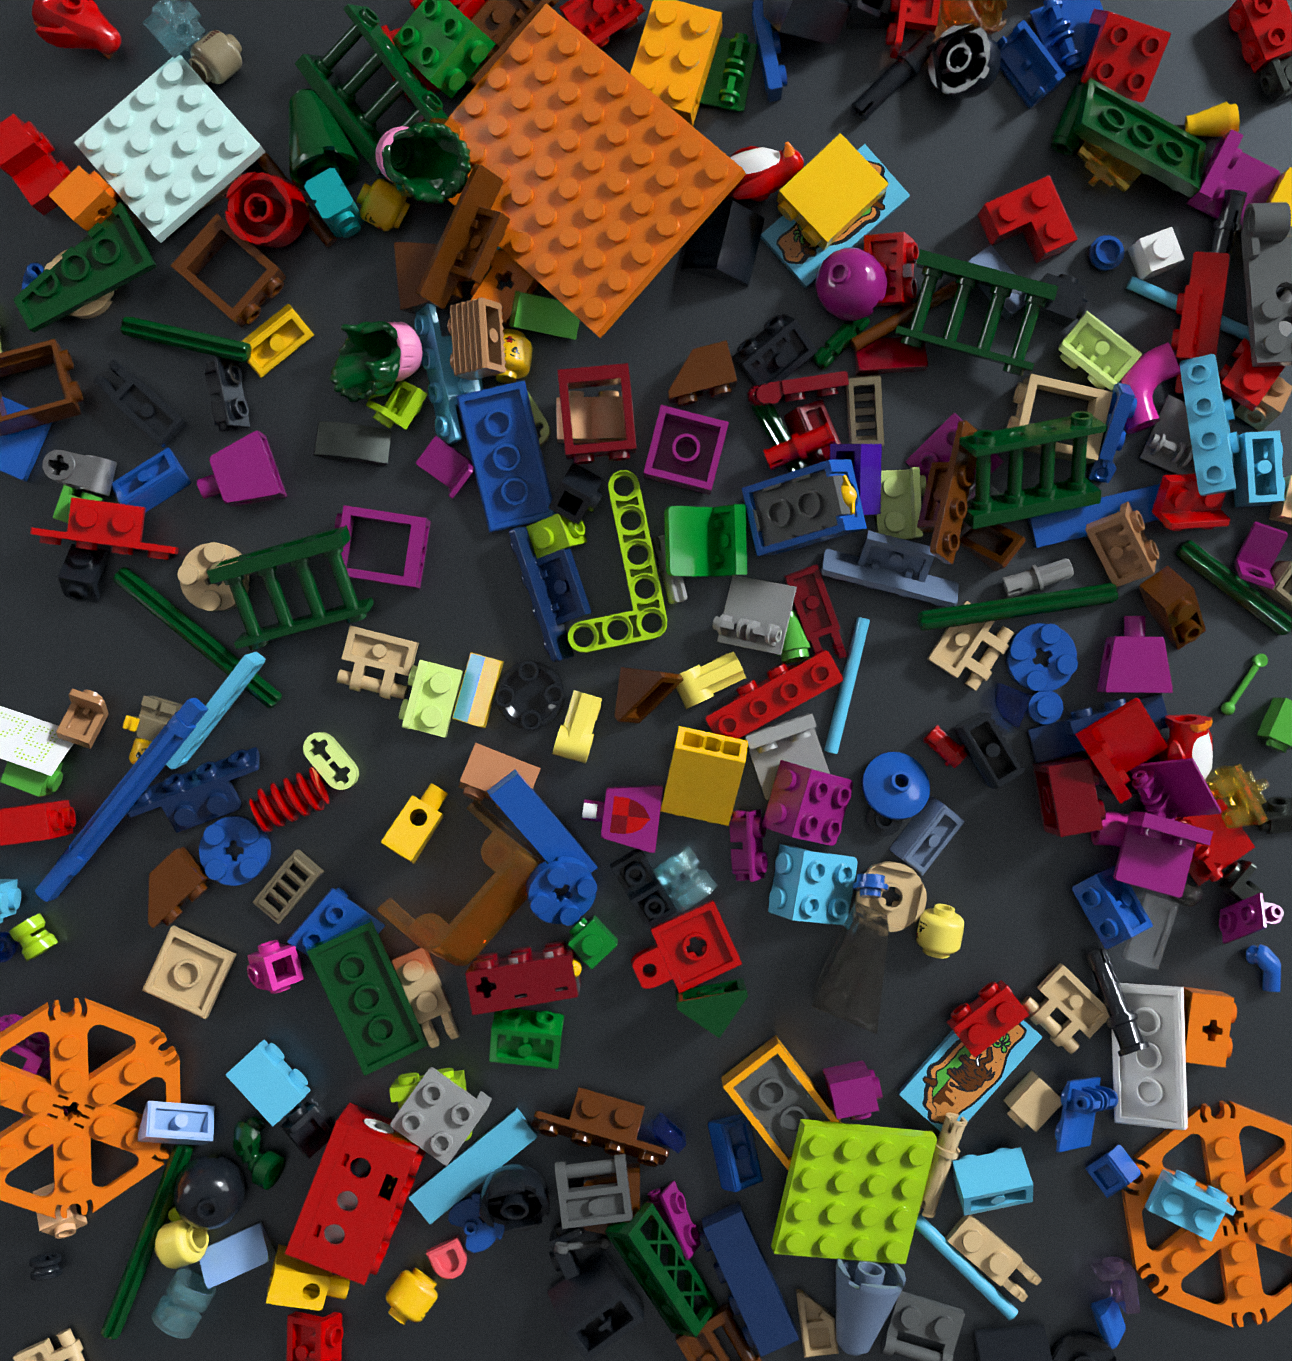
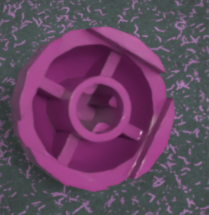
M843 248L833 252L823 260L816 274L815 288L819 301L829 313L841 320L856 321L869 316L873 312L872 308L877 305L878 301L882 302L886 294L887 277L885 269L873 255L859 248Z

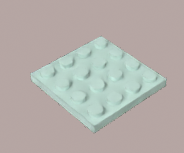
M176 53L74 142L160 243L265 153L261 145L179 53Z

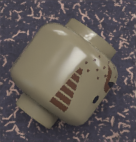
M212 30L191 46L190 54L192 58L189 59V63L205 83L222 84L241 69L242 58L240 53L242 52V47L232 34L225 35L218 30Z

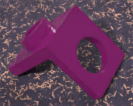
M437 435L434 436L416 461V465L449 487L448 496L452 499L473 472L472 460Z
M1255 521L1234 560L1239 578L1273 589L1275 583L1270 569L1288 537L1287 532ZM1249 572L1255 573V574H1257V575L1260 576V577H1257V576H1255V575H1253V574H1251V573H1249Z

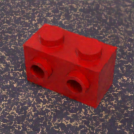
M1236 0L1228 9L1230 26L1233 31L1238 33L1242 43L1244 60L1251 65L1254 73L1261 71L1274 59L1278 58L1281 61L1292 57V12L1287 0Z

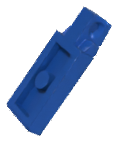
M1117 382L1114 386L1106 421V432L1103 434L1099 457L1097 461L1090 464L1087 476L1091 480L1109 483L1117 469L1113 458L1115 452L1121 451L1124 445L1126 432L1123 429L1127 418L1131 419L1137 407V398H1135L1130 385Z

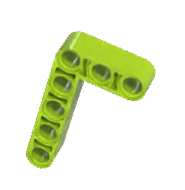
M628 470L615 472L610 477L608 489L633 611L575 623L568 632V641L570 646L580 653H590L654 640L661 637L667 628V615L640 484L637 476ZM621 479H627L634 485L633 492L628 496H620L614 490L615 484ZM625 514H637L641 519L640 526L635 530H626L621 524L622 517ZM637 546L643 547L648 553L647 560L640 565H635L628 559L629 551ZM642 580L650 581L655 587L654 595L648 599L639 598L635 593L636 584ZM655 614L661 618L662 627L658 632L648 633L643 629L642 620L646 615ZM622 621L627 625L628 633L624 639L614 640L609 636L608 628L612 622ZM580 628H589L594 634L593 642L587 647H580L575 643L574 635Z

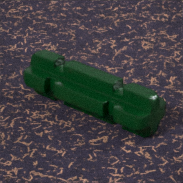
M868 317L856 321H847V324L844 323L825 342V347L821 346L818 352L813 355V361L820 368L826 369L835 360L834 356L838 357L850 344V339L857 336V333H861L870 323Z

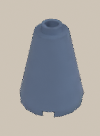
M837 1259L835 1266L836 1341L845 1353L858 1356L869 1352L904 1288L906 1281L905 1272L895 1263H891L890 1266L882 1262Z

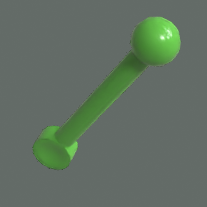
M1265 654L1253 656L1252 667L1229 702H1225L1221 706V712L1224 715L1229 716L1235 712L1234 705L1258 669L1267 665L1268 658Z

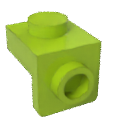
M402 380L399 381L384 407L371 400H368L366 406L376 412L373 419L391 429L393 424L407 430L414 416L420 412L422 403L428 394Z
M558 513L526 527L537 559L563 548L587 543L583 521L581 520L578 525Z

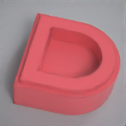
M459 1235L428 1249L426 1252L434 1272L441 1278L454 1279L461 1275L466 1267L467 1252Z

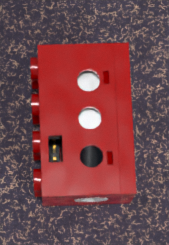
M349 1103L335 1123L284 1254L365 1285L370 1273L377 1275L385 1258L391 1237L403 1212L400 1209H403L415 1181V1178L410 1175L416 1176L426 1151L390 1126L392 1119ZM386 1182L389 1184L387 1193L383 1191ZM392 1185H394L395 1188H394L393 1193H392V1195H391V1194H390V1192H391V1190H392L391 1187H392Z

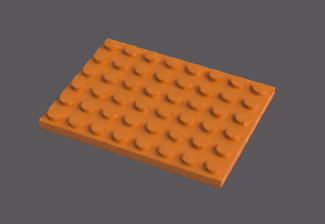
M548 4L543 6L513 41L508 50L453 111L445 123L453 132L458 133L459 140L465 141L467 148L471 150L469 162L472 169L475 164L482 165L503 180L491 210L503 213L510 218V221L505 230V235L498 246L599 338L608 331L746 175L741 166ZM461 193L453 198H449L448 201L456 206Z

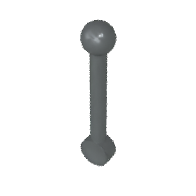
M601 1236L598 1240L575 1243L556 1242L554 1251L560 1254H567L570 1250L595 1247L606 1250L610 1247L611 1241L607 1236Z

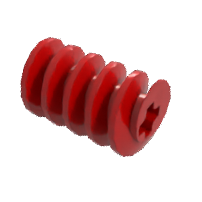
M313 767L309 768L310 779L306 780L300 772L296 773L297 784L295 785L288 778H284L283 790H280L275 783L270 784L271 795L269 796L262 788L257 789L258 800L254 801V799L250 798L249 803L262 831L266 833L272 831L274 824L278 827L284 826L286 818L294 822L298 820L299 813L305 817L311 815L312 807L316 811H321L325 806L324 801L329 804L330 801L326 787Z

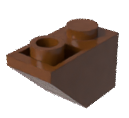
M727 340L698 347L691 351L668 391L669 404L677 402L678 407H683L698 402L697 397L711 394V398H717L731 393V388L736 387L737 377Z
M1168 565L1139 585L1146 608L1177 650L1195 641L1206 631L1194 588Z
M185 847L175 849L149 873L148 924L152 928L163 923L169 926L183 913L180 907L188 899L194 902L208 889L205 883L210 878L205 874L203 866Z

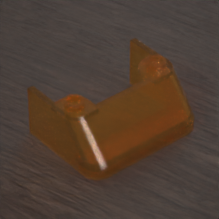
M477 800L472 802L466 809L492 831L482 845L481 855L484 862L495 873L453 921L448 924L434 913L422 914L415 920L391 898L377 909L417 946L455 966H465L472 962L528 898L526 893L527 880L532 871L539 864L545 862L539 854Z

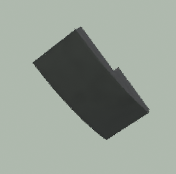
M319 421L313 456L345 463L354 460L384 467L388 463L392 431L358 424Z

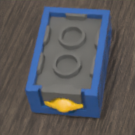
M851 459L827 460L742 488L757 556L782 554L867 529Z

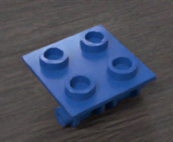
M1044 0L1043 7L1030 11L1041 43L1064 73L1087 64L1100 26L1089 23L1094 9L1103 10L1100 0Z
M337 887L336 890L331 888L287 942L296 946L298 950L308 956L307 948L364 921L372 919L378 934L385 927V924L347 898L348 894L342 888Z
M1101 1077L1067 1081L1061 1093V1104L1063 1106L1061 1120L1058 1122L1055 1130V1138L1057 1140L1056 1152L1090 1146L1096 1112L1104 1111L1105 1109L1110 1110L1117 1106L1118 1096L1116 1092L1110 1088L1100 1086Z

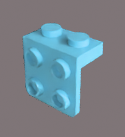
M780 844L778 856L775 860V873L772 890L769 894L768 912L793 921L835 925L846 924L849 917L853 883L855 882L857 859L852 856L814 852L791 845Z

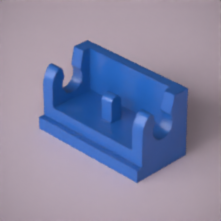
M1025 20L1017 24L1009 36L1006 38L1002 36L997 41L1001 53L1000 70L1029 109L1054 92L1065 78V73Z

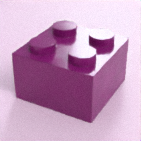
M661 405L643 478L710 495L729 422Z

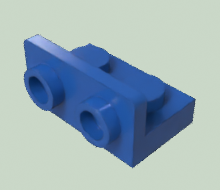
M1116 865L1072 887V891L1105 949H1110L1153 927L1131 885L1114 880L1113 875Z

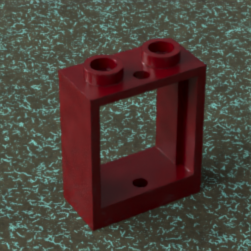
M628 363L557 370L566 460L573 459L574 464H589L595 462L594 457L609 456V461L630 459V454L636 453L637 447ZM621 385L626 440L574 445L568 389Z

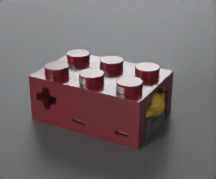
M555 941L545 944V949L532 951L531 947L528 946L513 949L510 955L498 957L496 952L476 956L477 960L473 961L465 972L472 1015L576 998L579 996L581 987L579 975L582 971V966L579 960L576 959L575 951L569 945L566 946L565 941ZM488 977V981H483L482 978ZM495 982V986H490V983Z

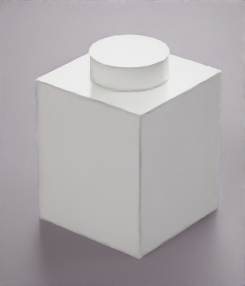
M1172 227L1140 238L1128 249L1137 276L1141 280H1146L1172 270L1184 260Z

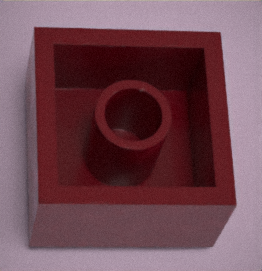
M1072 756L1032 764L1045 832L1065 837L1103 830L1102 820L1106 819V812L1103 801L1097 798L1095 785H1099V774L1095 764H1091L1090 759Z

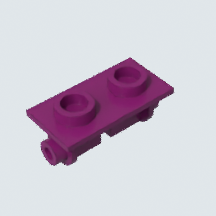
M761 809L748 812L746 810L732 811V818L729 822L730 842H743V848L731 849L732 874H735L736 881L750 880V882L765 878L768 868V857L766 852H763V838L766 834V828L761 827L764 819L761 817Z
M1258 893L1220 909L1219 927L1222 931L1223 944L1266 929L1267 924L1275 925L1280 923L1284 915L1283 909L1274 903L1264 902L1263 893Z
M674 1180L670 1182L663 1192H661L660 1188L650 1191L647 1194L649 1197L647 1203H653L664 1222L668 1221L669 1226L667 1227L680 1245L685 1259L689 1260L701 1245L698 1228L692 1223L686 1209L685 1197L678 1190Z

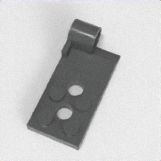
M1287 202L1249 203L1244 211L1241 241L1252 367L1292 365V337H1286L1281 334L1279 323L1287 321L1292 324V301L1284 303L1276 296V289L1278 287L1287 288L1292 294V226L1290 206Z

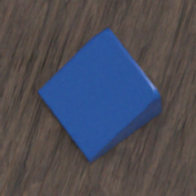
M1117 1145L1085 1168L1107 1198L1132 1183L1141 1175L1140 1169L1121 1145Z
M1111 1296L1091 1303V1309L1101 1337L1108 1347L1114 1349L1117 1348L1126 1326L1115 1297Z

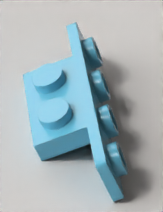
M431 303L416 312L414 326L422 343L423 354L421 362L424 369L427 370L429 380L428 397L434 405L436 415L435 432L438 437L452 445L462 438L456 408L459 407L456 396L483 390L484 388L482 378L468 380L454 376V370L450 365L452 336L441 335L436 306Z
M1209 354L1182 360L1179 365L1198 492L1201 496L1233 491L1236 489L1233 465H1235L1234 453L1240 452L1237 432L1230 433L1229 420L1235 419L1232 399H1225L1221 390L1216 356Z

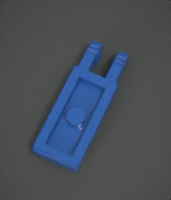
M754 0L752 2V24L756 44H758L757 50L766 97L769 102L781 100L783 87L787 86L785 66L778 65L776 53H781L778 31L772 32L771 28L773 25L763 16V0Z

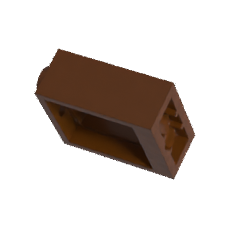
M217 213L170 265L241 328L246 323L251 324L259 316L262 304L268 298H274L284 286L283 281L286 278V275L256 247L235 235L228 223ZM230 238L266 269L263 275L233 309L196 277Z
M56 339L0 353V377L55 363L65 398L7 415L0 391V436L81 415L78 402L83 401V396L78 382L72 381L69 373L70 370H74L73 361L68 349L62 350Z

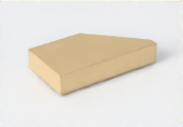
M797 1289L796 1298L804 1358L839 1354L833 1314L804 1291Z

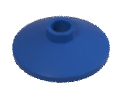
M887 752L874 758L864 771L862 778L863 793L868 804L878 814L889 819L903 820L915 816L926 805L930 795L929 778L922 765L911 756L900 752ZM895 778H901L905 783V787H899L895 782Z

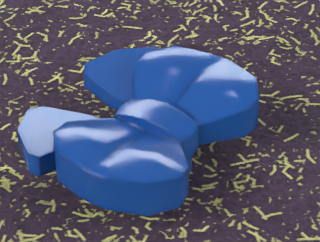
M473 1193L471 1197L461 1199L450 1209L448 1221L452 1225L463 1228L464 1233L467 1235L465 1246L467 1250L473 1253L489 1248L495 1242L496 1237L498 1239L502 1238L505 1230V1225L494 1222L493 1228L481 1219L479 1211L481 1193Z

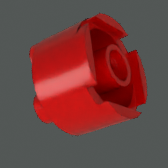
M250 172L238 177L228 189L226 196L228 204L227 210H225L227 223L235 235L249 243L272 248L284 247L299 237L304 226L309 221V211L301 191L285 178L264 172Z

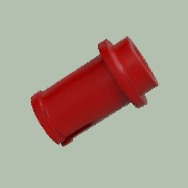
M938 725L922 741L945 760L944 765L946 766L950 764L953 768H956L968 755V752L964 750V744H957Z

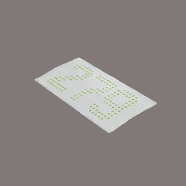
M0 706V759L52 776L74 743L57 737L58 725Z

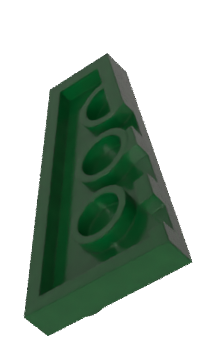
M121 202L111 210L113 213L101 224L97 222L87 232L89 235L74 248L71 246L61 255L62 259L50 270H44L13 299L30 331L35 333L157 268L125 206Z

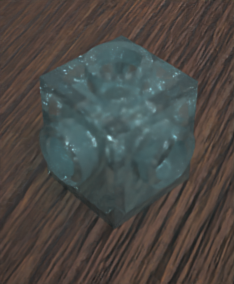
M159 0L152 8L153 13L142 22L174 59L184 50H191V46L205 32V29L198 22L202 17L201 14L188 0L184 3L180 0Z

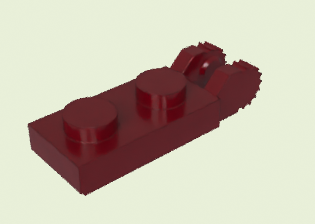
M842 371L755 385L747 393L748 402L754 406L778 403L783 395L785 402L806 399L805 392L817 391V397L838 394L837 387L849 385L848 372Z
M816 564L785 575L786 585L797 587L793 605L807 640L810 642L814 656L824 651L821 648L818 637L830 633L835 655L839 659L847 657L838 631L840 626L818 565Z

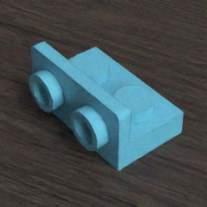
M1162 1169L1144 1207L1148 1211L1212 1241L1225 1213L1233 1216L1236 1211L1226 1201L1228 1195L1208 1185L1206 1190L1196 1186L1197 1180L1180 1170H1176L1175 1174H1172Z

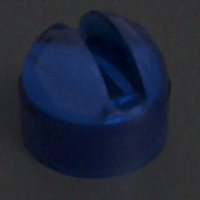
M0 932V962H6L16 953L18 942L13 940L10 933ZM4 941L7 942V952H2Z

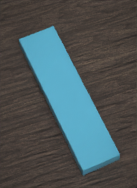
M257 651L244 655L206 704L209 710L166 764L171 770L187 764L263 666L266 659Z
M516 1107L451 1160L447 1166H444L413 1191L408 1197L426 1221L432 1224L486 1180L493 1171L502 1167L538 1137V1133Z

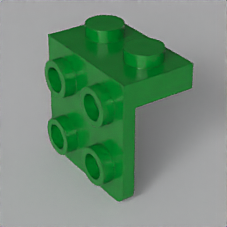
M423 0L393 38L397 50L431 83L451 99L462 88L466 80L496 44L449 0Z
M732 504L718 507L669 506L665 509L666 572L669 576L726 577L747 575L746 505Z

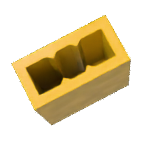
M840 133L779 190L777 197L779 205L777 207L787 220L792 221L794 219L803 228L801 231L802 235L812 246L816 247L819 245L825 251L885 194L889 184Z
M679 726L660 811L729 826L746 762L748 741Z

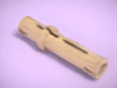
M946 1113L944 1124L936 1142L919 1210L920 1213L921 1208H923L922 1216L927 1218L935 1217L936 1209L953 1163L952 1161L958 1159L960 1154L958 1146L968 1121L964 1117L957 1121L959 1115L955 1113Z

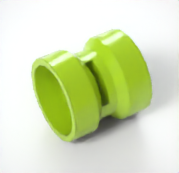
M40 913L9 931L13 940L20 942L23 947L22 954L27 962L58 944L55 936L52 933H48L45 929L46 922Z

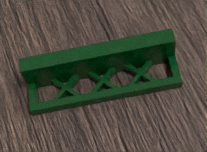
M645 1202L630 1223H611L605 1230V1233L670 1331L675 1334L696 1338L718 1307V1304L691 1262L685 1259L680 1245L653 1203ZM647 1219L652 1223L651 1239H646L640 1231V1228ZM661 1244H665L668 1248V1265H663L660 1261ZM677 1270H682L685 1274L684 1290L681 1291L677 1287ZM694 1295H698L704 1303L697 1315L693 1312Z

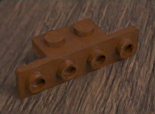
M486 0L469 20L496 44L466 80L465 84L467 86H475L508 50L513 41L543 6L548 4L552 8L559 0H534L533 2L531 0Z
M474 165L416 290L418 296L442 309L446 307L459 278L481 284L510 221V218L503 213L491 210L503 180L482 165Z
M966 420L958 422L950 461L931 463L917 528L924 533L933 532L930 553L945 564L954 563L956 551L959 549V536L963 518L967 514V500L970 487L975 477L976 457L960 445V437L973 435L978 430Z
M578 1087L569 1120L541 1111H535L531 1124L532 1127L538 1128L537 1132L544 1136H565L571 1138L570 1141L578 1146L590 1147L591 1144L604 1148V1152L609 1155L626 1154L638 1158L637 1161L650 1167H656L658 1164L664 1165L670 1151L669 1149L637 1140L645 1106Z

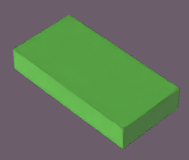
M515 291L509 326L576 340L580 320L560 301Z

